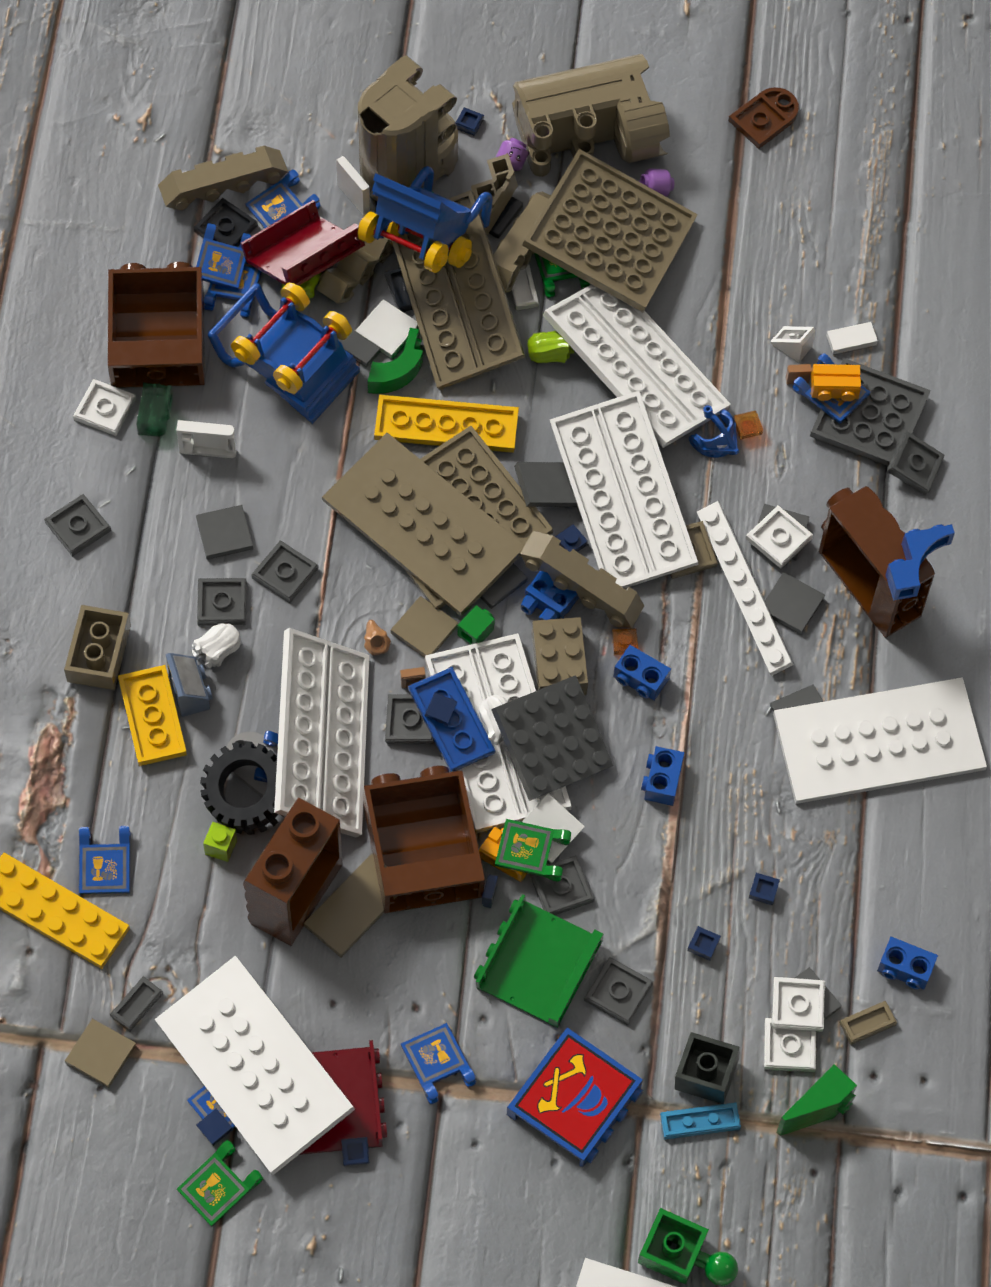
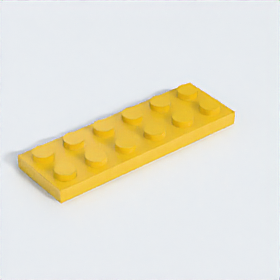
M379 395L374 440H380L386 433H389L398 442L440 446L469 426H472L491 451L514 453L519 407Z
M4 852L1 855L0 910L103 969L129 931L130 926Z

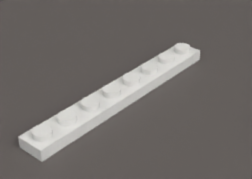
M716 501L697 511L770 674L773 676L794 665L720 503Z

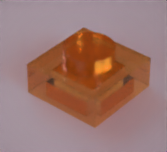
M756 410L734 415V422L736 423V430L740 440L762 435L763 428Z
M636 628L612 629L614 655H623L629 645L638 649Z

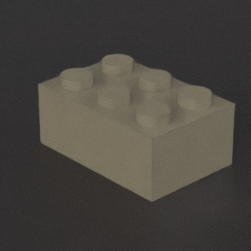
M81 605L64 668L67 682L115 690L131 628L129 613Z
M581 617L532 621V642L537 689L540 690L576 675L584 695H587L588 677Z

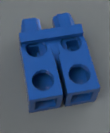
M539 571L531 584L525 589V598L521 603V610L531 615L536 608L540 609L543 612L539 616V620L564 619V616L571 610L579 596L576 591L558 589L553 584L548 572Z

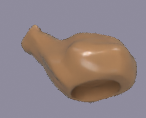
M369 620L366 625L364 647L371 655L384 654L389 650L391 640L387 636V632L381 629L374 620Z

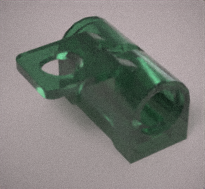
M143 383L136 422L138 435L155 437L165 435L173 403L171 385Z

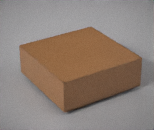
M811 364L789 365L786 372V384H794V380L798 377H802L809 383L812 371Z
M424 667L400 670L401 688H408V686L426 678Z

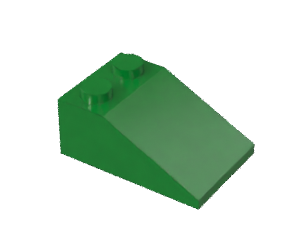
M834 1064L781 1117L776 1133L781 1136L833 1119L839 1113L844 1115L853 1105L852 1101L856 1097L854 1092L857 1084Z

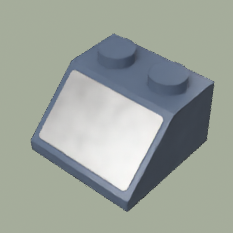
M174 653L165 654L169 677L181 716L185 717L209 710V700H212L213 697L209 685L204 686L202 680L206 678L203 665H198L194 656Z

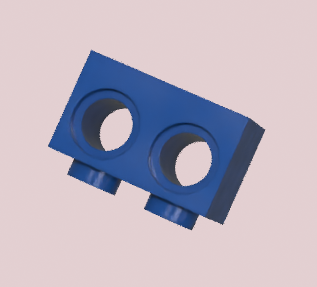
M629 645L615 665L613 677L621 685L630 686L635 689L640 696L644 698L649 697L655 701L670 679L671 668ZM632 666L636 670L628 671L625 667ZM653 678L657 682L649 683L646 679Z
M656 746L654 755L649 754L646 768L650 769L649 777L644 776L641 790L646 791L644 800L673 806L685 752ZM667 762L670 764V766L662 767L659 765V763ZM662 784L665 786V788L659 790L656 789L654 785Z
M890 936L877 971L881 972L888 979H898L905 982L910 988L925 990L938 955ZM896 957L901 963L893 964L889 958ZM913 967H921L925 973L918 974L913 970Z

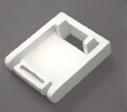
M178 420L176 431L179 453L222 458H234L236 456L233 426Z

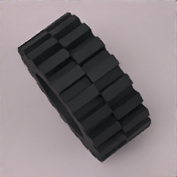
M245 741V746H242L239 742L232 743V750L224 746L220 749L223 755L218 758L214 754L210 758L214 764L211 767L205 765L203 769L207 777H201L200 784L204 787V790H200L201 797L206 801L204 802L206 808L218 822L224 826L236 829V833L242 834V830H244L248 835L255 834L254 829L257 828L261 833L267 831L266 824L271 823L274 827L279 823L276 819L279 814L274 813L277 771L276 754L272 750L268 751L264 745L258 743L256 747L250 741ZM249 765L263 769L267 775V789L260 801L246 808L234 807L226 802L224 785L228 776L234 770Z

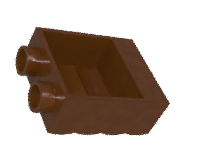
M173 262L167 265L166 268H146L139 263H128L121 266L120 269H108V371L111 386L127 388L205 385L204 285L201 267H193L186 262Z
M865 486L854 493L850 488L838 491L826 504L829 510L827 518L821 526L823 535L818 552L881 634L887 638L922 616L935 572L930 562L925 558L919 567L920 588L918 595L893 601L886 578V571L889 563L897 559L906 560L901 545L905 532L900 530L896 519L889 511L883 508L880 499L869 487Z
M432 766L421 771L420 777L401 780L398 774L387 773L373 778L371 785L364 786L363 806L384 914L482 898L485 878L462 770L449 772V768L446 766Z
M299 797L297 798L243 882L244 889L246 890L245 899L248 902L246 904L247 911L249 912L248 920L251 925L292 946L303 929L304 922L311 916L343 865L340 819Z

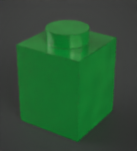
M476 605L457 625V635L469 645L483 642L494 630L495 619L488 610H482Z

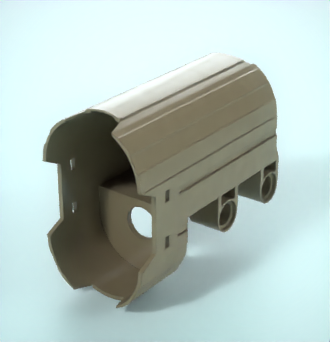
M643 54L514 83L515 100L512 103L514 117L521 140L527 145L526 149L529 152L527 160L534 175L543 177L550 172L552 153L570 149L574 158L577 151L581 149L594 157L595 143L613 139L621 158L627 163L668 154L660 145L661 141L670 137L668 120L663 103L650 101L641 74L649 69V64Z
M407 55L397 60L375 82L369 85L363 91L358 102L360 176L369 185L370 197L375 201H378V196L373 195L372 191L375 173L409 188L422 168L429 166L433 169L434 183L444 174L449 177L458 161V129L454 119L448 114L455 106L457 97L441 84L433 85L426 92L422 93L415 85L417 84L416 81L421 77L423 69Z

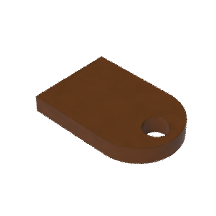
M777 87L768 88L732 113L728 121L760 149L794 123L798 115L799 104L796 97L788 90ZM784 99L789 101L790 104L781 105L778 101Z

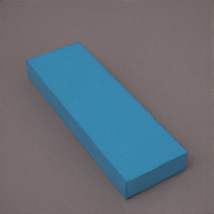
M737 1102L660 1112L664 1140L741 1129Z

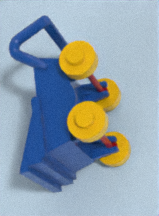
M429 166L420 170L409 188L375 173L372 191L373 195L378 196L376 213L368 212L362 218L358 227V238L366 243H372L375 239L379 240L385 237L420 253L419 258L424 260L425 269L433 273L439 272L447 260L450 265L461 268L469 260L472 253L471 240L461 235L466 232L468 225L478 216L481 209L484 227L487 228L489 226L493 198L489 192H483L477 198L472 208L469 209L432 192L434 171ZM409 232L424 239L423 245L420 247L398 236L400 234L404 235V233L408 234Z
M290 282L280 291L282 296L280 310L276 311L270 306L260 284L255 283L208 332V338L223 363L230 367H239L246 364L267 378L264 383L278 393L313 424L360 372V367L356 365V359L353 358L352 354L344 350L342 343L338 340H345L352 333V327L346 317L334 311H330L323 318L324 328L311 317L299 312L305 310L310 304V300L302 287ZM255 295L263 312L271 319L254 338L251 334L246 338L238 336L231 343V348L237 357L232 358L225 351L218 334Z

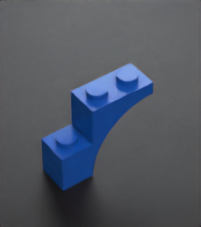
M939 524L925 530L913 529L904 534L901 545L906 560L897 559L889 563L886 571V578L893 601L918 595L920 588L919 567L924 559L933 551L952 543L955 534L952 524L946 526Z

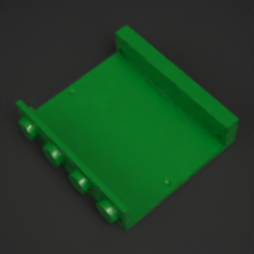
M522 894L519 901L516 899L513 901L509 909L511 916L508 921H503L497 932L499 938L496 944L491 943L486 952L488 959L485 965H480L474 975V978L477 979L476 988L558 1028L603 942V933L595 929L593 933H590L527 902L526 896Z

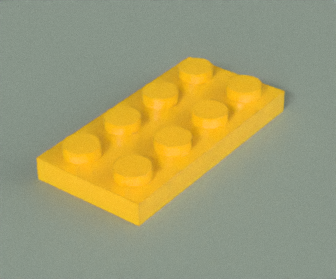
M166 665L118 675L138 765L142 766L186 756L187 752Z

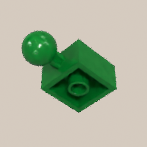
M659 1209L639 1254V1264L685 1285L694 1265L704 1269L708 1280L718 1286L732 1283L738 1274V1263L731 1254L716 1252L709 1255L701 1251L709 1229L667 1210ZM672 1243L677 1244L675 1250L669 1248Z

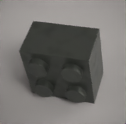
M690 1032L675 1075V1090L724 1105L739 1061L740 1047Z

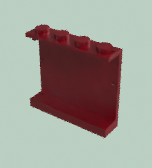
M314 200L240 243L247 263L284 285L290 282L298 286L365 246V242L358 238L359 225L354 223L344 230L319 216Z
M369 1040V1047L311 1052L355 1110L299 1155L342 1151L341 1139L367 1137L368 1148L383 1147L382 1138H387L386 1122L381 1123L380 1113H385L384 1097L378 1098V1089L383 1087L381 1073H376L375 1064H380L379 1048L374 1049L373 1040Z

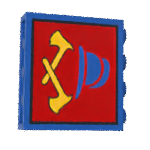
M566 1028L508 1105L507 1116L513 1120L520 1117L580 1159L579 1166L583 1168L586 1162L591 1164L599 1153L597 1147L602 1141L606 1143L614 1132L611 1128L616 1121L621 1123L629 1111L626 1108L630 1102L633 1101L635 1103L643 1093L641 1089L643 1079L569 1028Z

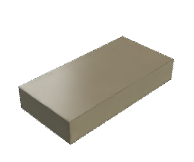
M885 1000L840 1020L839 1023L850 1045L896 1026L897 1021Z

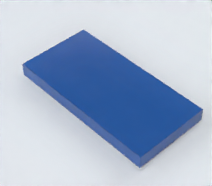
M453 667L408 686V690L450 772L458 771L495 754L496 751L488 739V735ZM434 693L457 701L448 726L425 717Z

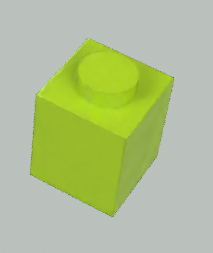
M212 821L203 842L205 855L229 862L237 843L236 829Z

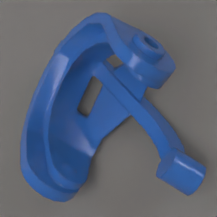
M710 405L703 408L704 417L711 419L721 434L712 439H704L698 434H694L689 437L690 444L699 453L711 458L724 457L728 454L737 455L739 449H737V432L734 418L727 410L723 409L720 412L721 419L728 426L726 429L721 420L713 413L712 407ZM719 445H727V446L724 447V448H718V447H717V446H719Z

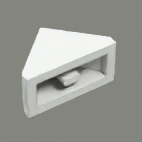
M783 326L770 342L774 347L799 363L812 348L816 330L814 327Z

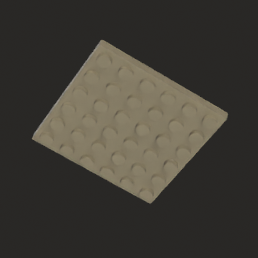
M579 149L522 246L635 309L644 312L698 214Z
M469 426L420 459L524 545L533 531L549 535L553 533V528L536 507H526L520 486L472 426ZM406 571L435 609H440L446 605L445 602Z

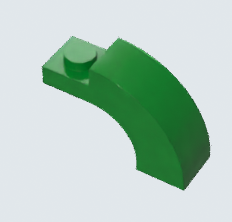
M409 328L405 348L398 358L386 363L372 362L367 381L368 393L384 394L399 390L408 385L417 376L423 364L422 339L419 338V329Z

